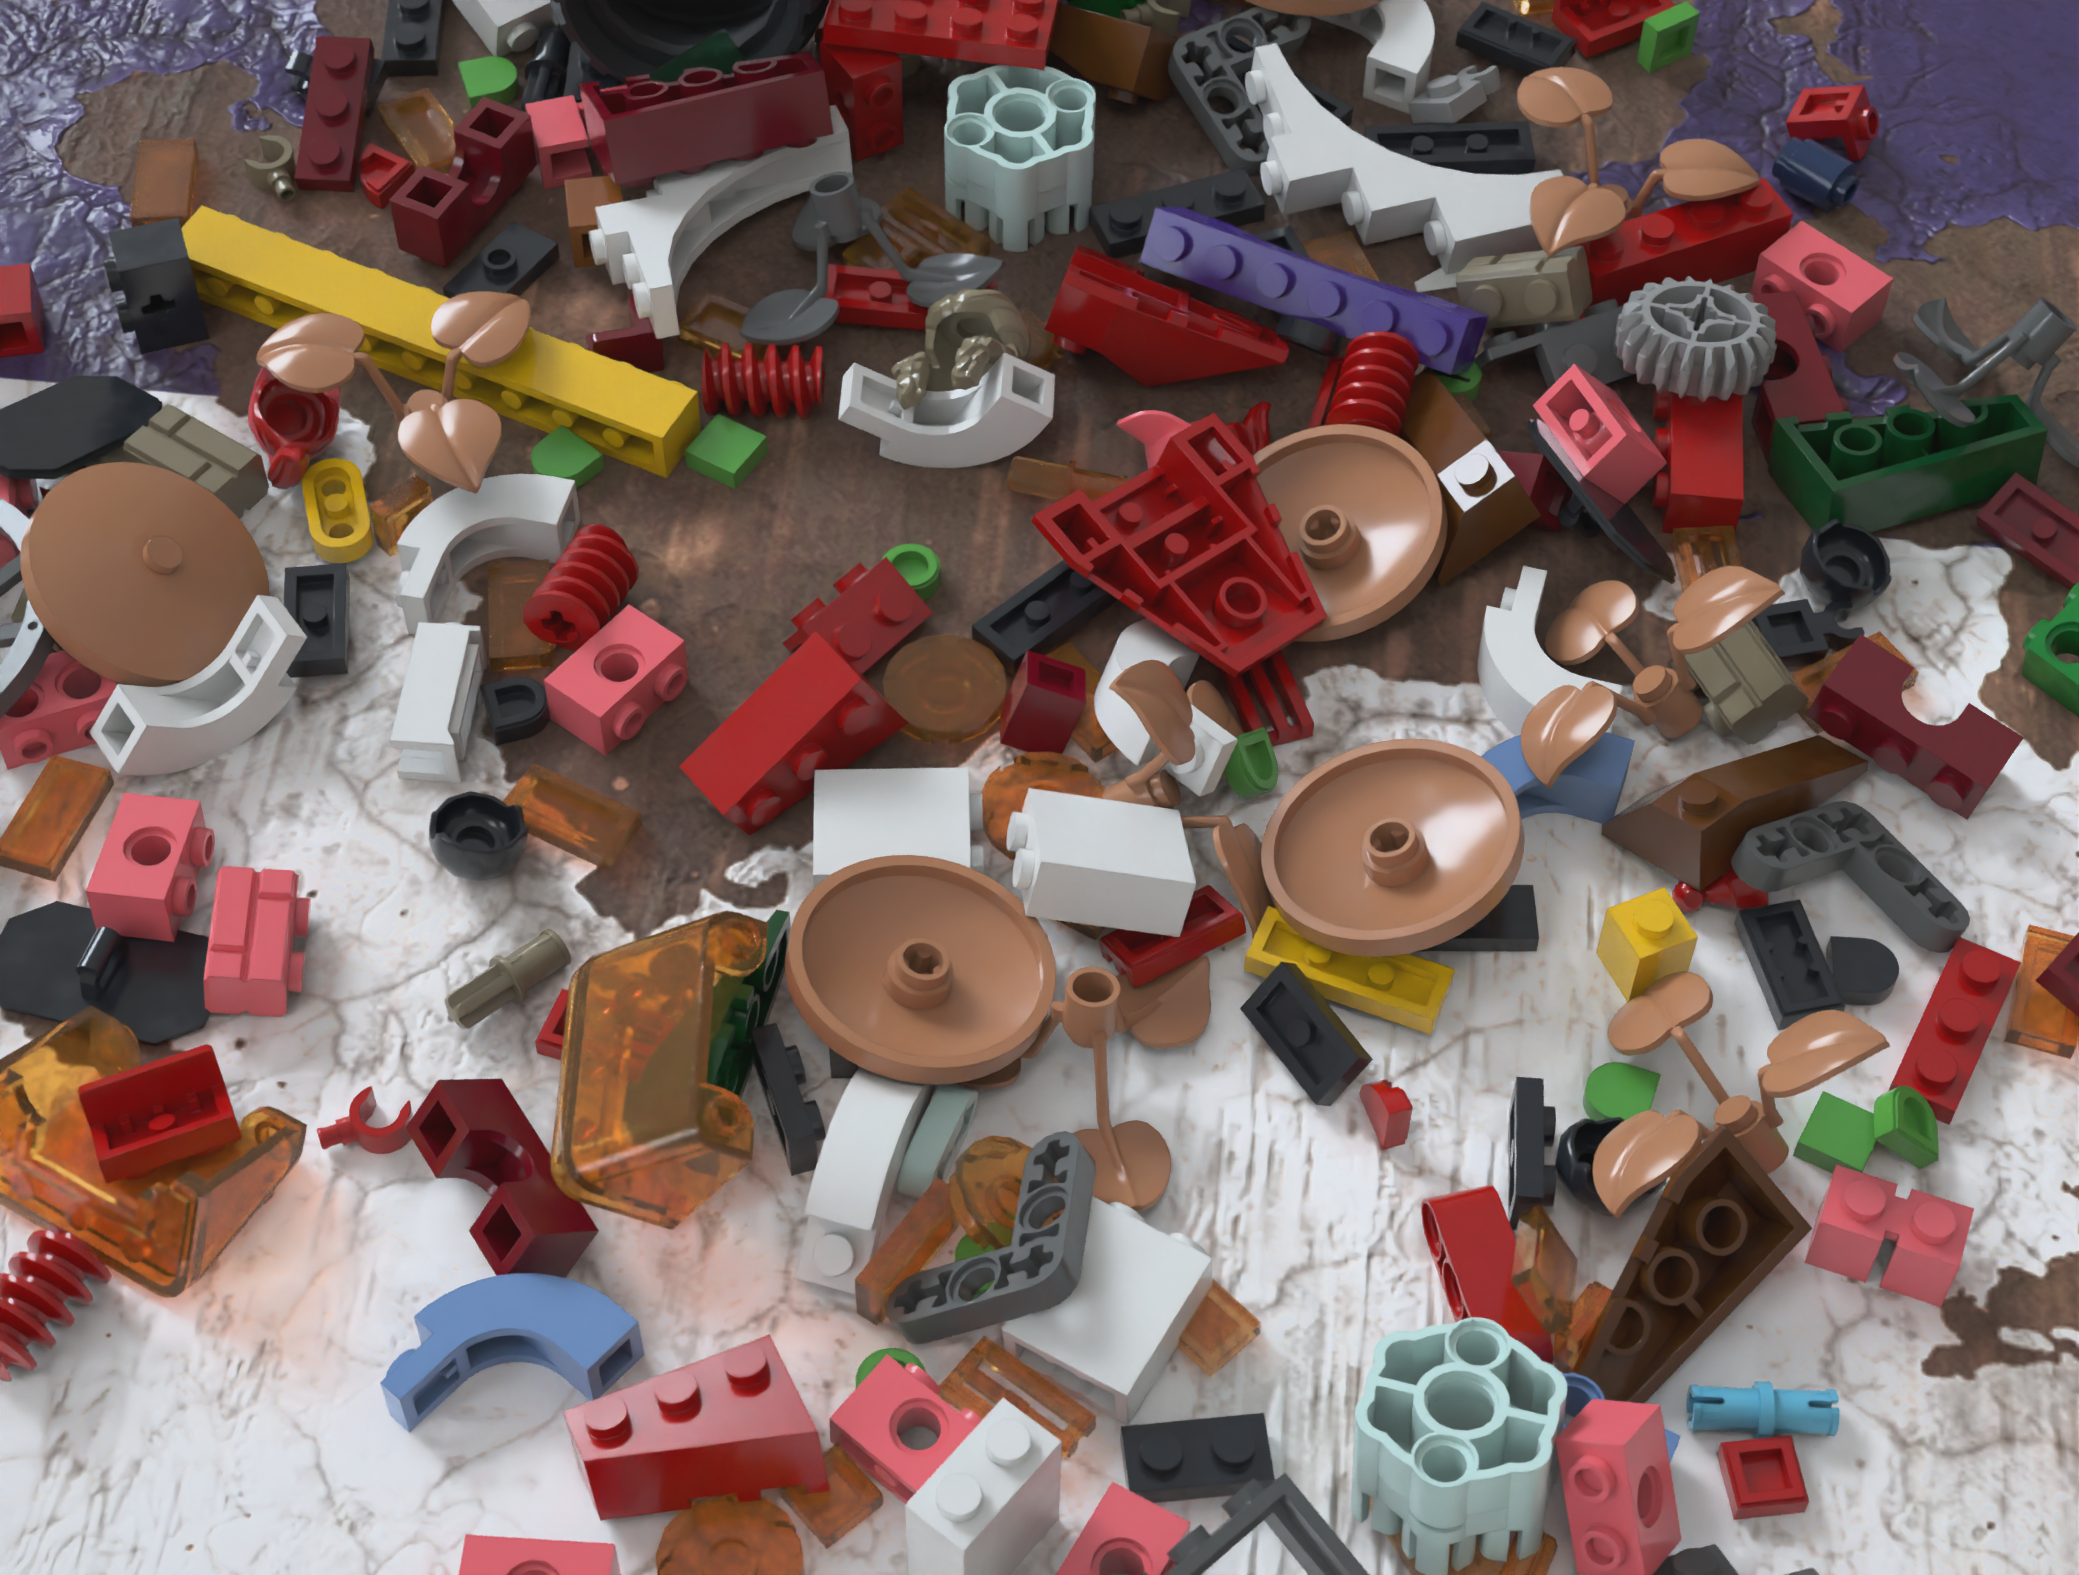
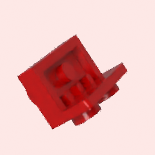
M1554 0L1551 21L1564 35L1576 39V47L1586 58L1640 38L1645 19L1670 9L1675 5L1670 0Z
M887 557L883 558L869 571L859 562L833 584L840 594L837 598L826 606L817 597L790 620L798 630L786 639L783 645L791 652L797 646L803 644L816 631L862 674L933 614V612Z
M208 1044L81 1085L78 1088L79 1099L90 1127L97 1161L106 1184L123 1178H141L151 1174L159 1166L189 1156L210 1155L219 1151L227 1143L242 1139L213 1047Z

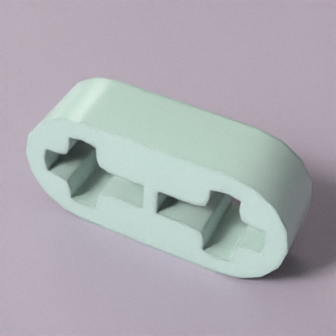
M954 1083L940 1084L903 1158L897 1179L896 1189L898 1194L927 1204L934 1203L971 1127L978 1102L977 1091Z

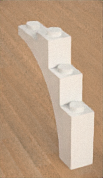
M1276 43L1255 47L1252 70L1246 73L1245 85L1251 104H1258L1263 114L1264 134L1269 145L1267 161L1262 162L1260 168L1262 184L1267 195L1275 196L1282 215L1342 202L1343 213L1347 223L1356 226L1364 245L1424 232L1425 244L1429 253L1437 255L1446 275L1460 272L1476 257L1497 255L1501 259L1505 254L1543 250L1532 227L1530 198L1534 188L1546 179L1563 176L1561 169L1522 175L1474 174L1431 166L1389 151L1353 131L1321 106L1293 74Z
M836 105L829 106L834 134L817 138V142L811 146L804 148L781 146L764 150L762 156L753 160L736 161L730 158L710 163L706 170L698 173L683 174L675 171L655 176L654 180L655 189L647 190L646 198L595 207L598 229L589 231L594 262L596 265L606 264L613 285L626 282L628 289L633 290L639 319L649 317L657 339L680 335L676 312L680 285L692 263L716 238L748 216L776 202L809 191L811 183L823 175L833 172H848L853 175L849 132Z

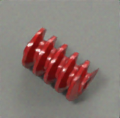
M1385 331L1367 332L1356 337L1346 349L1344 362L1342 363L1325 425L1355 424L1369 426L1399 437L1402 427L1401 422L1404 420L1406 405L1409 402L1411 388L1413 387L1416 375L1415 372L1420 360L1414 345L1408 339L1396 333Z
M722 342L716 358H710L707 346L705 347L702 367V403L707 415H717L723 399L728 413L734 417L740 416L746 400H748L752 415L757 418L764 416L770 401L776 417L780 419L787 417L793 402L800 419H810L816 403H818L820 412H822L825 390V356L822 346L815 347L810 362H804L799 345H792L786 361L780 360L775 344H769L763 360H757L752 343L745 344L740 359H734L729 342Z
M602 523L588 524L577 531L573 540L567 545L563 554L557 559L553 568L547 573L543 582L537 587L523 609V623L533 635L544 642L556 644L571 651H577L610 621V618L614 616L620 604L623 603L628 595L629 590L633 588L639 578V566L633 554L628 550L623 538L615 530Z
M49 1225L48 1231H34L26 1243L29 1252L21 1251L14 1253L8 1262L10 1274L0 1273V1380L11 1382L12 1377L7 1370L11 1364L28 1371H33L37 1367L36 1360L27 1349L30 1342L47 1349H52L56 1345L55 1338L46 1327L49 1320L69 1328L74 1324L75 1318L64 1304L68 1298L82 1305L89 1306L94 1297L83 1283L86 1277L102 1284H108L112 1279V1274L85 1242L56 1225Z

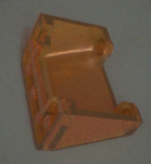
M723 911L592 955L572 975L568 990L550 1160L551 1174L557 1186L568 1197L587 1205L673 1230L752 1161L754 1123L747 1105L736 1094L706 1082L714 985L723 975L736 978L748 976L763 962L767 946V922L738 912Z
M89 1006L0 1059V1204L48 1231L49 1225H56L65 1229L85 1242L106 1266L157 1295L165 1298L176 1297L206 1274L299 1162L303 1152L307 1124L274 1107H258L242 1119L239 1127L242 1139L227 1143L215 1153L206 1156H189L159 1166L154 1172L141 1178H123L108 1184L105 1183L97 1161L90 1127L79 1099L78 1088L81 1085L139 1067L140 1050L135 1034L127 1026L99 1009Z

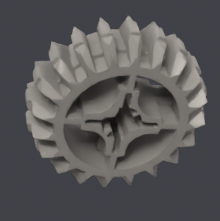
M1687 276L1685 281L1680 282L1670 277L1664 278L1661 285L1653 282L1645 283L1643 290L1631 292L1629 301L1624 303L1616 326V356L1623 360V370L1637 374V382L1640 384L1652 383L1656 385L1657 393L1671 391L1678 393L1680 399L1685 395L1697 396L1702 402H1705L1708 396H1716L1721 400H1728L1731 393L1746 395L1750 387L1761 385L1764 375L1768 373L1770 363L1774 361L1777 344H1775L1776 320L1768 315L1767 306L1761 303H1754V297L1750 293L1739 294L1735 292L1734 285L1732 284L1723 287L1713 284L1711 279L1707 282L1694 281L1690 276Z

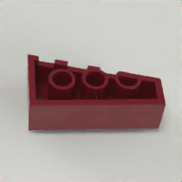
M806 52L736 62L732 67V74L723 75L722 71L718 69L705 68L704 66L684 69V74L679 77L678 81L674 82L650 81V75L646 74L626 77L627 88L601 92L599 81L579 84L590 145L615 185L623 184L629 187H638L653 182L656 178L655 176L675 171L683 174L698 173L706 170L710 163L730 158L736 161L753 160L762 156L764 150L781 146L804 148L816 143L819 137L834 134L824 70L811 54Z

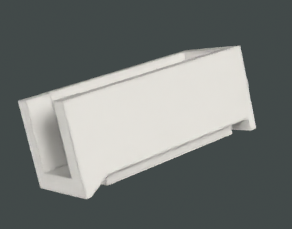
M418 622L390 738L392 748L403 749L397 769L399 779L462 782L458 759L464 760L480 685L484 670H487L488 666L480 626L463 625L455 622L444 624Z

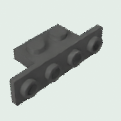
M1610 299L1583 311L1585 318L1570 323L1568 321L1539 323L1533 327L1535 334L1517 339L1515 331L1495 336L1482 343L1484 352L1474 359L1478 368L1484 371L1535 354L1548 389L1573 364H1576L1606 386L1637 376V374L1623 370V360L1616 356V326L1618 316L1622 313L1623 306H1618L1616 299Z

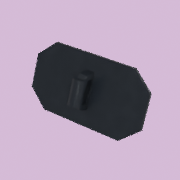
M73 376L0 409V474L9 479H57L123 447L124 442L140 427L149 426V420L162 409V401L117 376Z
M1529 419L1527 424L1531 439L1575 493L1559 511V523L1586 538L1595 537L1600 529H1603L1607 536L1644 571L1673 584L1676 573L1671 558L1627 503L1623 504L1584 478L1546 423L1538 419Z
M55 901L9 918L1 932L0 1007L1 1009L149 1045H160L204 1028L211 1014L205 1009L203 980L209 937L178 930L175 941L170 942L126 937L104 926L98 927L96 930L89 908Z

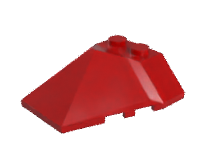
M1078 243L1044 328L1045 331L1054 334L1052 339L1054 344L1078 354H1084L1087 347L1098 351L1145 387L1283 364L1289 353L1288 341L1277 337L1276 330L1225 307L1218 309L1191 298L1192 292L1181 287L1173 286L1172 289L1143 277L1145 271Z
M1215 413L1208 415L1170 437L1157 465L1094 501H1091L1080 488L1035 514L1031 521L1072 569L1234 678L1323 624L1327 618L1298 552H1290L1279 529L1282 518L1275 503H1267L1256 478L1260 471L1253 456Z

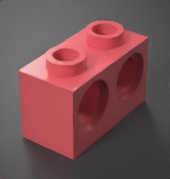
M65 650L49 654L30 687L0 718V751L7 769L29 763H38L55 755L97 744L89 732L115 690L116 682L90 670Z

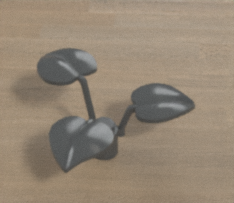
M848 172L829 173L811 183L809 187L811 197L800 212L792 231V238L796 247L806 251H817V283L815 288L811 292L804 289H789L765 297L747 313L742 329L738 330L739 336L750 342L763 345L775 344L778 346L807 341L824 332L833 324L840 312L839 304L836 300L824 298L828 291V248L837 243H845L863 237L870 232L903 280L912 282L906 290L909 300L923 307L930 308L932 304L941 300L944 296L948 294L956 295L962 289L984 290L1001 274L1005 264L1004 261L991 257L965 253H947L923 260L917 270L909 268L879 226L883 219L881 205L874 200L859 196L852 174Z
M1946 298L1924 303L1915 311L1913 320L1919 329L1946 354L1956 360H1960L1973 371L1957 385L1946 386L1927 365L1915 356L1899 352L1893 358L1895 365L1904 378L1921 393L1926 402L1939 415L1956 426L1965 428L1970 426L1974 422L1975 416L1958 399L1959 396L1983 377L1987 376L2009 356L2028 370L2037 363L2042 365L2025 404L2048 429L2046 442L2063 459L2079 468V441L2041 403V395L2052 371L2062 362V359L2055 352L2077 330L2075 324L2066 314L2047 299L2040 298L2011 329L1977 350L1954 322ZM1994 352H1996V353H1995L1994 355H1992L1989 359L1985 360L1986 357H1988L1989 355H1991V354H1993Z

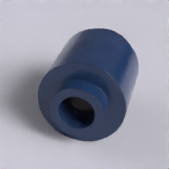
M1797 137L1790 139L1778 154L1772 168V176L1780 180L1781 188L1825 213L1831 212L1837 206L1844 208L1851 201L1859 186V179L1855 177L1856 164L1812 139H1806L1805 141Z

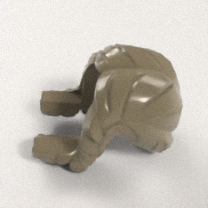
M973 288L962 289L956 295L948 294L928 309L925 324V352H919L914 356L910 355L903 359V361L894 364L891 370L897 382L896 394L899 404L906 410L910 407L918 406L925 397L926 391L967 390L978 386L981 378L1003 353L1027 362V356L1031 347V335L1027 323L1023 320L1016 306L1000 291Z

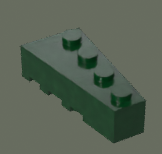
M2017 394L1960 400L1975 416L1974 422L1966 428L1950 423L1936 411L1923 412L1910 409L1908 405L1886 407L1883 417L1853 420L1850 411L1826 413L1823 423L1799 425L1797 416L1775 418L1768 473L1812 530H1818L1831 520L1838 519L1841 523L1861 526L1867 531L1873 532L1994 497L2015 472L2035 485L2048 429Z

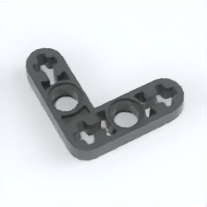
M1257 6L1187 34L1177 40L1168 61L1169 76L1221 158L1231 170L1244 168L1249 177L1259 175L1261 163L1267 161L1269 150L1264 134L1263 116L1256 105L1251 104L1247 91L1237 75L1252 69L1255 47L1276 43L1283 56L1300 49L1311 26L1310 16L1286 14ZM1277 20L1283 25L1273 29ZM1292 25L1294 27L1293 31L1291 32L1286 26ZM1233 35L1242 36L1249 40L1253 50L1248 53L1236 52L1227 45L1225 39ZM1189 57L1192 63L1186 64L1184 62L1185 58ZM1202 61L1204 63L1202 70L1195 62ZM1203 79L1205 83L1200 87V84ZM1213 96H1223L1234 104L1235 111L1231 114H1219L1209 106L1207 99ZM1243 123V126L1240 131L1238 126ZM1241 141L1248 147L1247 149L1242 150L1239 147ZM1257 146L1259 148L1258 153L1255 154L1250 147Z
M1837 801L1752 828L1746 833L1731 859L1732 868L1742 881L1757 890L1765 892H1777L1843 870L1912 941L1932 952H1949L1953 949L1957 939L1963 935L1969 926L1970 917L1963 904L1870 812L1855 803ZM1802 843L1808 845V846L1811 847L1812 849H1810V848L1804 846Z
M1056 1132L1043 1138L1029 1152L1024 1164L1011 1246L916 1273L905 1278L894 1288L886 1302L885 1313L908 1342L915 1345L926 1344L1047 1310L1059 1305L1072 1294L1081 1276L1096 1173L1095 1160L1078 1138L1070 1132ZM1064 1209L1058 1219L1040 1229L1050 1216ZM994 1281L984 1294L970 1301L977 1290L985 1284Z

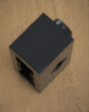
M179 218L108 232L114 256L103 258L107 278L112 293L124 292L125 298L115 300L121 327L124 334L135 331L141 354L210 339Z

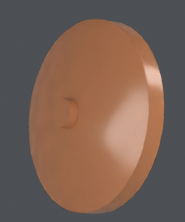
M1335 424L1309 428L1275 441L1253 455L1260 471L1256 478L1267 503H1275L1282 518L1279 529L1290 552H1298L1327 615L1323 624L1295 641H1329L1361 633L1395 615L1423 589L1434 573L1442 556L1447 537L1448 520L1443 494L1435 474L1423 456L1410 444L1393 434L1373 427L1355 424Z
M111 462L93 465L67 476L57 483L41 501L31 516L22 539L20 566L23 585L29 602L41 624L51 637L78 662L95 673L123 685L145 687L168 686L184 681L201 672L226 648L256 596H270L269 581L262 555L254 539L240 519L226 504L201 485L170 470L152 465L132 462Z
M1428 739L1388 740L1344 752L1324 762L1299 780L1282 798L1267 824L1262 841L1261 865L1274 906L1286 923L1299 935L1323 948L1343 954L1366 957L1396 956L1421 951L1444 943L1473 927L1498 905L1513 884L1521 866L1525 845L1524 826L1518 803L1510 784L1483 757L1460 746Z
M890 855L875 857L846 866L825 878L801 903L792 923L785 955V974L792 1000L801 1017L820 1040L848 1061L868 1071L895 1080L918 1084H953L971 1081L999 1071L1014 1062L1025 1053L1040 1034L1047 1019L1056 987V966L1052 947L1036 917L1025 915L1024 903L1007 888L974 869L955 862L928 856Z

